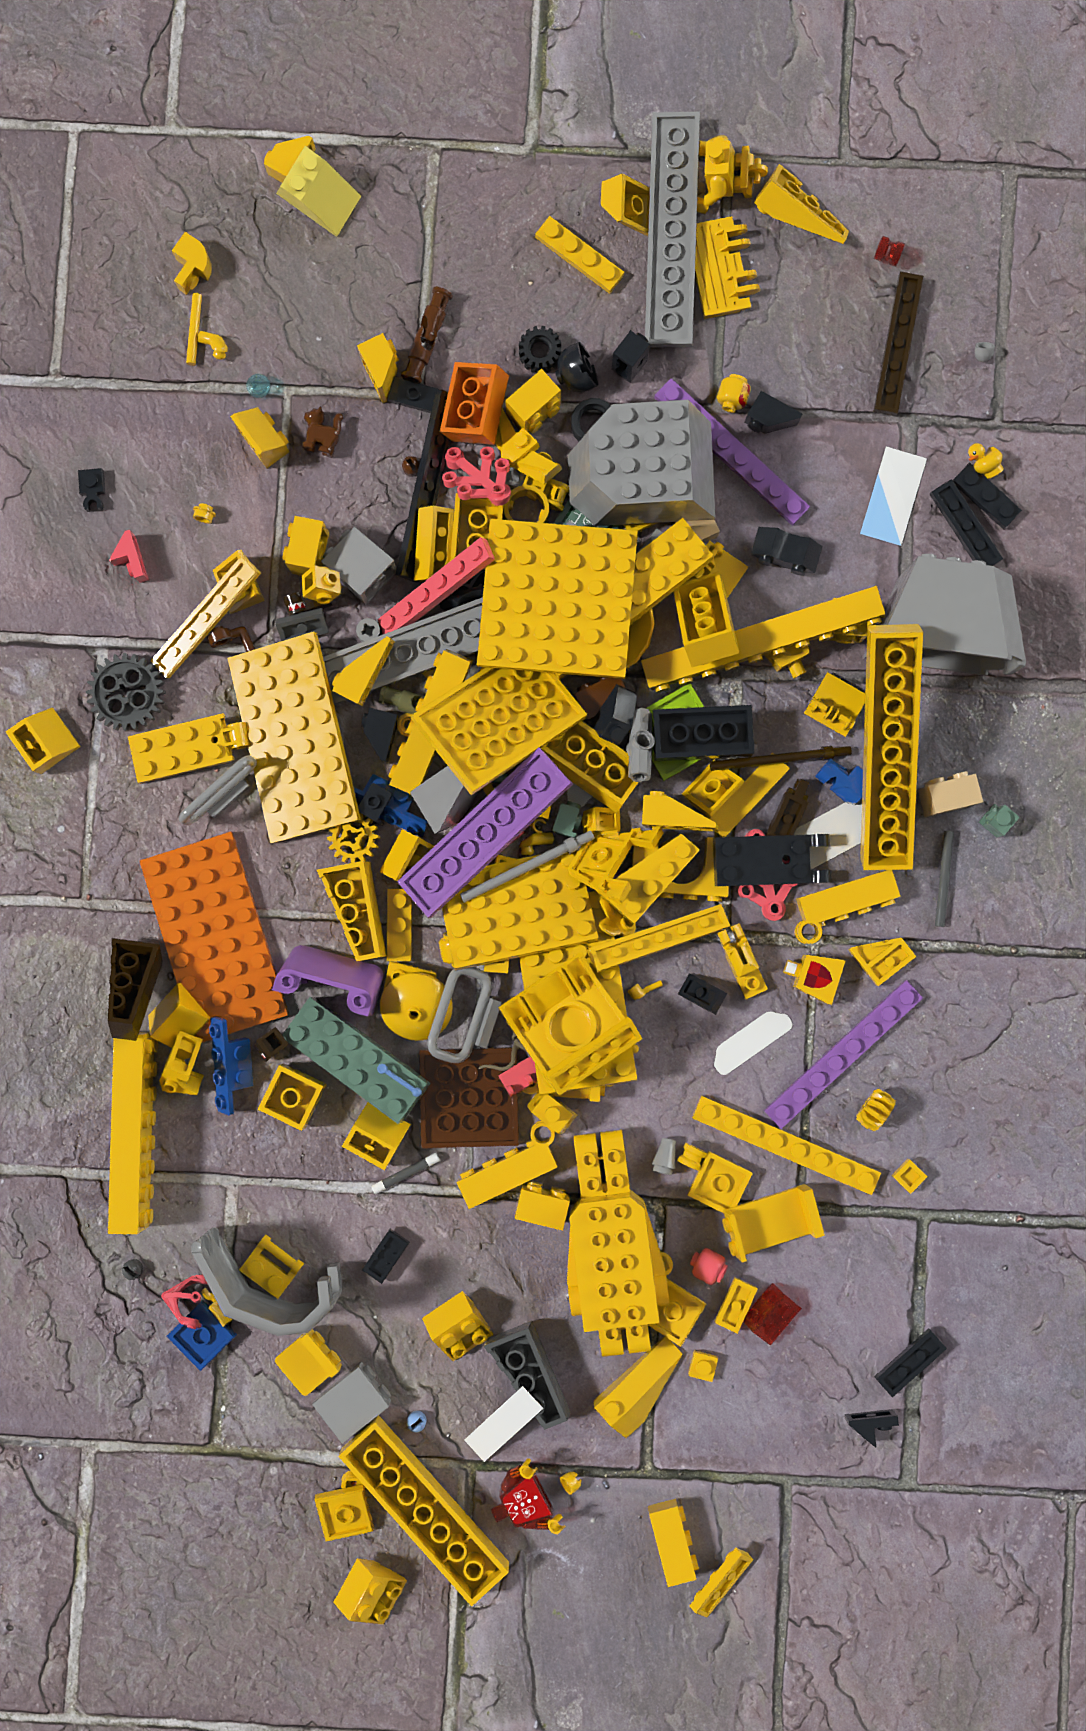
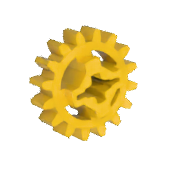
M361 813V820L355 822L361 823L365 826L364 828L356 829L353 825L354 822L328 829L333 833L332 836L327 837L328 841L333 842L328 848L329 850H336L335 858L343 856L342 862L347 863L349 859H351V863L357 862V859L366 861V855L374 856L371 851L372 848H379L374 843L375 840L380 839V836L374 834L378 827L370 826L373 820L368 818L364 821L365 816ZM342 828H343V833H342L341 837L339 838L340 831H341ZM352 833L358 835L355 838V843L349 841L352 838ZM366 839H368V843H367L366 847L364 848V843H365ZM351 847L355 854H348L342 849Z

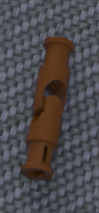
M438 286L432 289V299L425 308L420 324L421 327L418 329L408 355L409 362L406 370L401 374L404 380L421 384L422 372L429 363L437 340V333L446 316L445 309L453 295L447 289ZM421 342L429 343L427 349L422 346Z

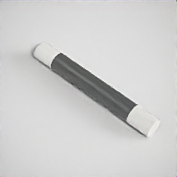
M434 1153L372 1185L371 1188L376 1195L440 1161L437 1153Z

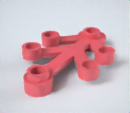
M487 446L480 450L482 460L480 471L465 459L463 451L459 448L452 447L448 449L445 455L448 468L453 470L461 468L469 476L457 477L455 472H446L442 476L445 487L453 488L458 486V497L461 500L488 498L492 504L497 506L504 505L509 501L511 489L505 484L507 473L510 471L507 459L500 458L495 461L497 477L494 483L490 479L492 461L495 459L492 447ZM471 486H483L485 489H472Z
M759 829L750 830L745 835V837L754 836V834L765 836L763 831ZM788 856V860H787V861H785V860L782 859V861H783L784 864L790 862L789 856ZM774 884L758 885L763 888L765 897L754 892L752 885H743L738 887V895L742 898H748L762 907V914L766 919L776 921L784 916L786 912L784 900L791 888L797 884H783L776 895L773 887ZM744 886L749 889L748 895H744L742 892ZM773 904H775L778 907V911L776 913H773L771 911V906Z

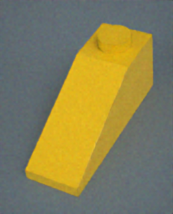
M386 636L346 666L341 673H337L332 683L334 686L332 691L363 706L395 641Z

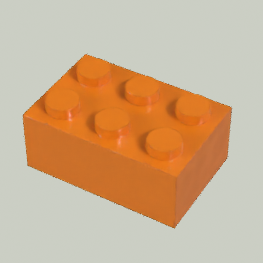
M455 362L440 432L452 442L494 445L509 375L497 364Z

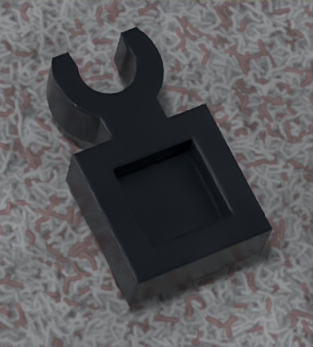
M102 468L78 470L79 494L87 496L83 501L84 509L90 512L91 503L97 502V509L103 511L104 505L99 499V495L106 494L104 470Z

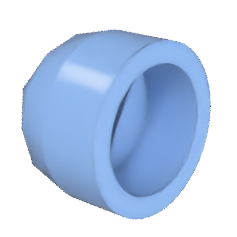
M421 1411L411 1412L407 1418L408 1429L416 1433L422 1431L427 1422L425 1414ZM419 1418L422 1420L417 1426H411Z

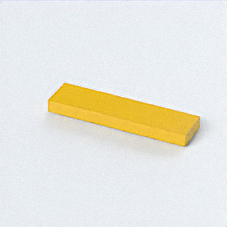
M785 763L760 765L710 818L719 826V832L717 833L721 837H726L790 768Z

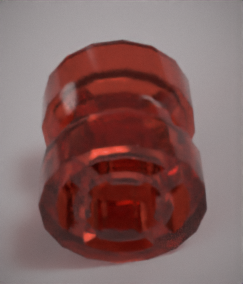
M882 236L874 259L877 261H888L889 265L896 267L905 243L899 241L892 242L890 238ZM891 246L890 249H889L888 255L885 256L886 253H887L888 247Z

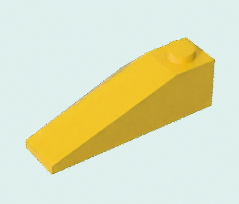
M779 164L754 202L758 210L765 215H770L774 219L843 244L847 239L849 231L830 211H822L817 202L818 199L814 195H807L801 189L803 185L801 181Z
M664 1336L651 1348V1351L646 1352L593 1400L594 1408L614 1430L627 1438L645 1422L680 1360L682 1352L671 1340Z

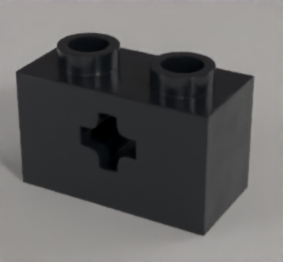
M630 330L613 352L611 370L629 383L632 382L647 362L650 347L647 338L641 333H634Z

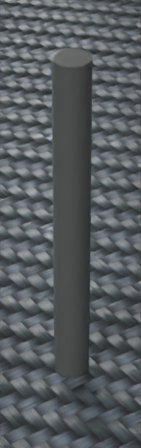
M944 831L935 918L936 927H945L954 838L953 831Z

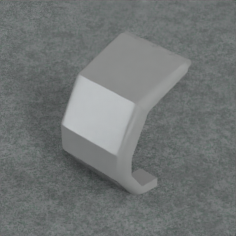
M212 1227L191 1245L192 1255L223 1315L276 1336L309 1333L332 1310L342 1293L340 1262L330 1263L327 1267L328 1276L320 1277L317 1281L319 1298L315 1302L295 1304L282 1298L277 1299L271 1294L250 1287L242 1272L239 1271V1267L221 1235H219L218 1228Z

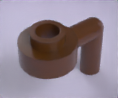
M218 626L213 628L207 636L212 648L221 647L231 642L234 638L240 637L246 652L255 650L249 633L244 626L231 630Z

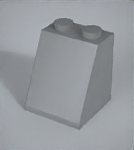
M354 527L351 531L346 530L339 538L340 542L334 548L330 547L324 553V559L321 562L324 567L340 572V582L366 605L396 574L397 567L394 560Z
M446 766L410 793L436 834L460 823L479 791L470 795L452 770Z

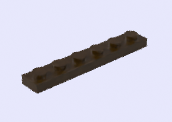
M902 271L898 275L873 412L897 416L923 275Z

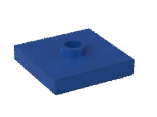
M204 1300L186 1316L199 1320V1323L202 1324L201 1328L191 1329L179 1323L166 1336L200 1371L237 1335L228 1325L223 1327Z

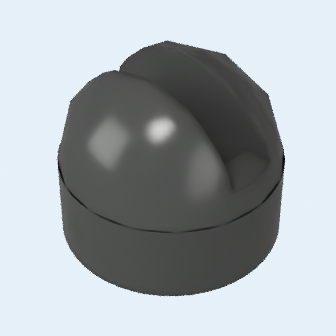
M137 1259L128 1260L122 1267V1274L128 1280L137 1279L143 1272V1265ZM127 1266L136 1273L135 1276L126 1269Z

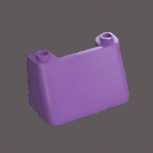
M299 945L290 952L275 978L272 990L290 994L295 992L300 984H308L309 980L348 990V1008L354 1013L371 1016L374 1015L384 974L383 970L377 965L356 961V959L309 946Z

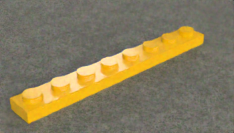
M704 1096L700 1097L692 1119L870 1195L873 1194L881 1172Z

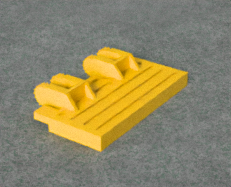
M732 216L697 223L695 278L704 319L751 309L749 297L742 299L738 297L760 292L758 284L738 287L737 283L757 278V272L753 269L743 270L740 252L729 254V252L746 249L751 245L750 239L746 238L728 241L729 237L743 235L748 231L745 224L734 225Z

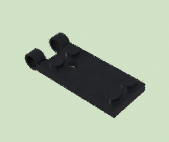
M830 834L713 838L715 886L832 882L831 870H810V847L830 846ZM784 855L790 858L788 864H784L782 861Z

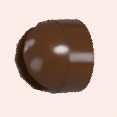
M415 456L406 457L402 462L404 473L410 477L417 476L420 460ZM408 461H412L416 469L412 470Z

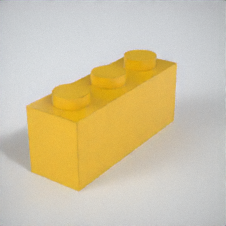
M434 505L419 508L414 581L425 582L450 562L454 509Z
M676 1498L649 1505V1516L667 1586L671 1587L697 1580L695 1571L699 1570L696 1555H690L688 1546H692L693 1543L689 1530L684 1531L682 1522L687 1521L683 1506L678 1507Z

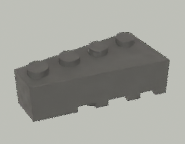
M533 1321L488 1338L483 1347L493 1356L497 1366L501 1371H504L516 1392L523 1386L543 1407L535 1417L544 1430L566 1422L570 1415V1409Z

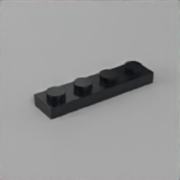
M952 479L930 493L931 498L972 561H984L986 565L994 566L1003 560V557Z

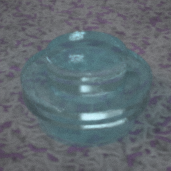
M254 374L247 380L246 388L252 397L263 398L270 391V382L266 376Z

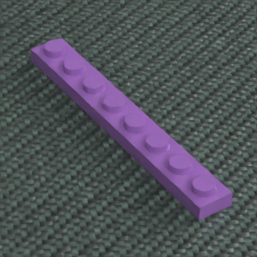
M670 379L655 394L654 399L657 401L689 400L711 422L712 452L792 526L810 508L804 500L674 380Z
M904 980L767 1106L764 1112L782 1129L920 1002L923 997L907 980Z

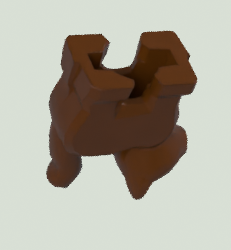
M320 406L318 409L313 408L304 415L308 428L306 441L303 442L302 448L314 453L316 445L319 444L322 446L319 447L318 451L322 452L323 456L333 458L334 448L339 442L343 415L338 413L334 417L333 427L323 426L325 414L322 411V407Z

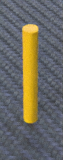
M199 293L192 294L186 364L191 366L196 365L202 302V295Z

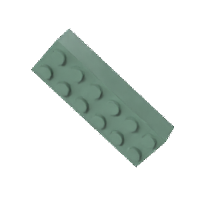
M309 997L282 1034L287 1042L397 1124L403 1123L431 1084L315 997ZM386 1064L388 1070L414 1088H420L422 1091L421 1096L414 1097L409 1089L387 1074L379 1073L377 1070L378 1065Z

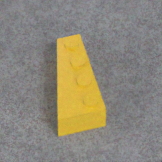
M680 834L616 878L617 880L628 881L631 886V890L622 905L615 903L602 894L600 895L632 924H635L699 852V849L684 835Z
M359 861L318 869L319 877L322 878L326 893L336 910V916L343 926L344 934L356 961L387 957L370 862Z

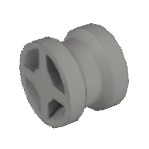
M371 618L362 619L356 627V633L361 642L382 635L379 624Z

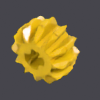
M880 1089L874 1090L858 1111L856 1120L866 1129L876 1131L887 1120L896 1105V1100L887 1092Z

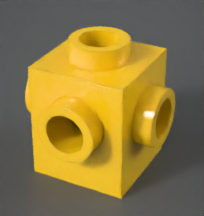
M314 565L302 575L304 598L315 600L321 604H328L341 594L340 572L330 570L328 567Z

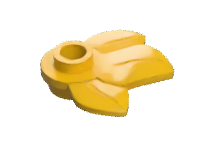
M605 899L599 900L606 915V918L598 924L602 931L610 936H627L635 933L636 924H632Z

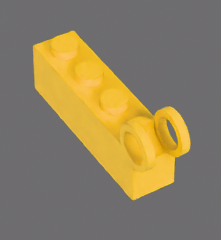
M885 870L796 898L803 920L795 927L796 939L803 944L816 943L822 936V926L826 925L825 920L834 918L835 922L849 918L848 913L857 911L859 915L872 911L871 906L879 903L881 907L894 904V899L901 896L893 871ZM805 924L812 925L815 930V934L810 940L805 939L802 935V928Z
M541 1120L537 1121L531 1128V1140L526 1142L527 1147L519 1151L515 1147L504 1153L505 1157L496 1161L495 1158H491L483 1162V1167L476 1171L470 1168L460 1173L461 1178L456 1183L468 1209L557 1168L558 1164L549 1147L554 1141L555 1131ZM544 1126L550 1130L551 1136L549 1139L540 1141L535 1137L534 1132L538 1127Z

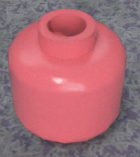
M709 1248L703 1249L701 1253L695 1252L690 1262V1265L693 1266V1276L709 1285H713L716 1282L720 1283L728 1268V1265L725 1264V1257Z

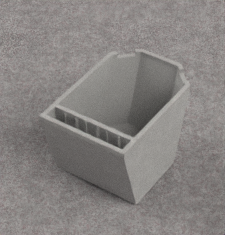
M689 400L612 404L568 454L570 504L588 518L594 526L676 522L681 518H684L685 521L715 519L711 422Z
M922 554L897 579L884 608L885 618H882V622L877 625L919 624L923 631L922 667L977 675H988V670H1003V674L1012 675L1025 667L1026 659L1012 575L994 566L986 565L984 561L975 560L967 563L961 562V559L957 557H947L944 560L937 559V556L933 554ZM867 649L864 653V659L867 658Z

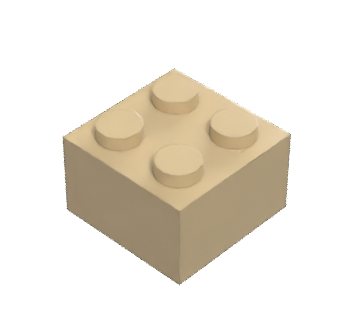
M965 771L947 777L948 781H944V777L925 782L924 787L918 790L924 817L983 803L977 775H968V772Z

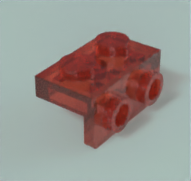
M772 1283L748 1310L743 1322L754 1334L771 1346L802 1308Z

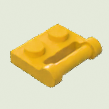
M265 1234L239 1271L279 1299L302 1268L304 1262L300 1259L298 1261L271 1242L272 1238ZM264 1249L267 1250L269 1253H271L273 1256H275L277 1259H279L281 1262H283L285 1265L291 1268L289 1273L284 1271L282 1268H280L278 1265H276L274 1262H272L270 1259L264 1256L261 1252Z

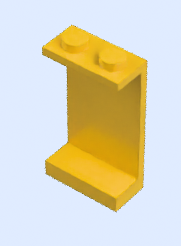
M806 1184L723 1210L725 1218L722 1219V1223L726 1233H729L731 1237V1242H728L732 1256H736L741 1262L747 1261L745 1256L747 1254L808 1234L814 1238L825 1236L813 1189Z

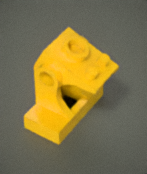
M179 1031L159 1080L162 1091L189 1095L198 1094L204 1075L194 1072L192 1069L203 1039ZM190 1058L189 1063L186 1064L184 1060Z

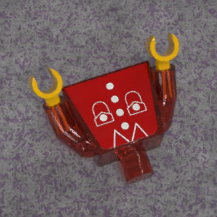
M527 1458L523 1464L508 1470L501 1483L499 1493L502 1503L491 1508L493 1517L497 1523L510 1517L515 1527L550 1530L553 1534H559L566 1527L565 1525L561 1526L558 1524L563 1517L561 1514H557L553 1518L550 1517L553 1515V1506L535 1473L538 1468L533 1469L532 1465L528 1466L531 1459Z

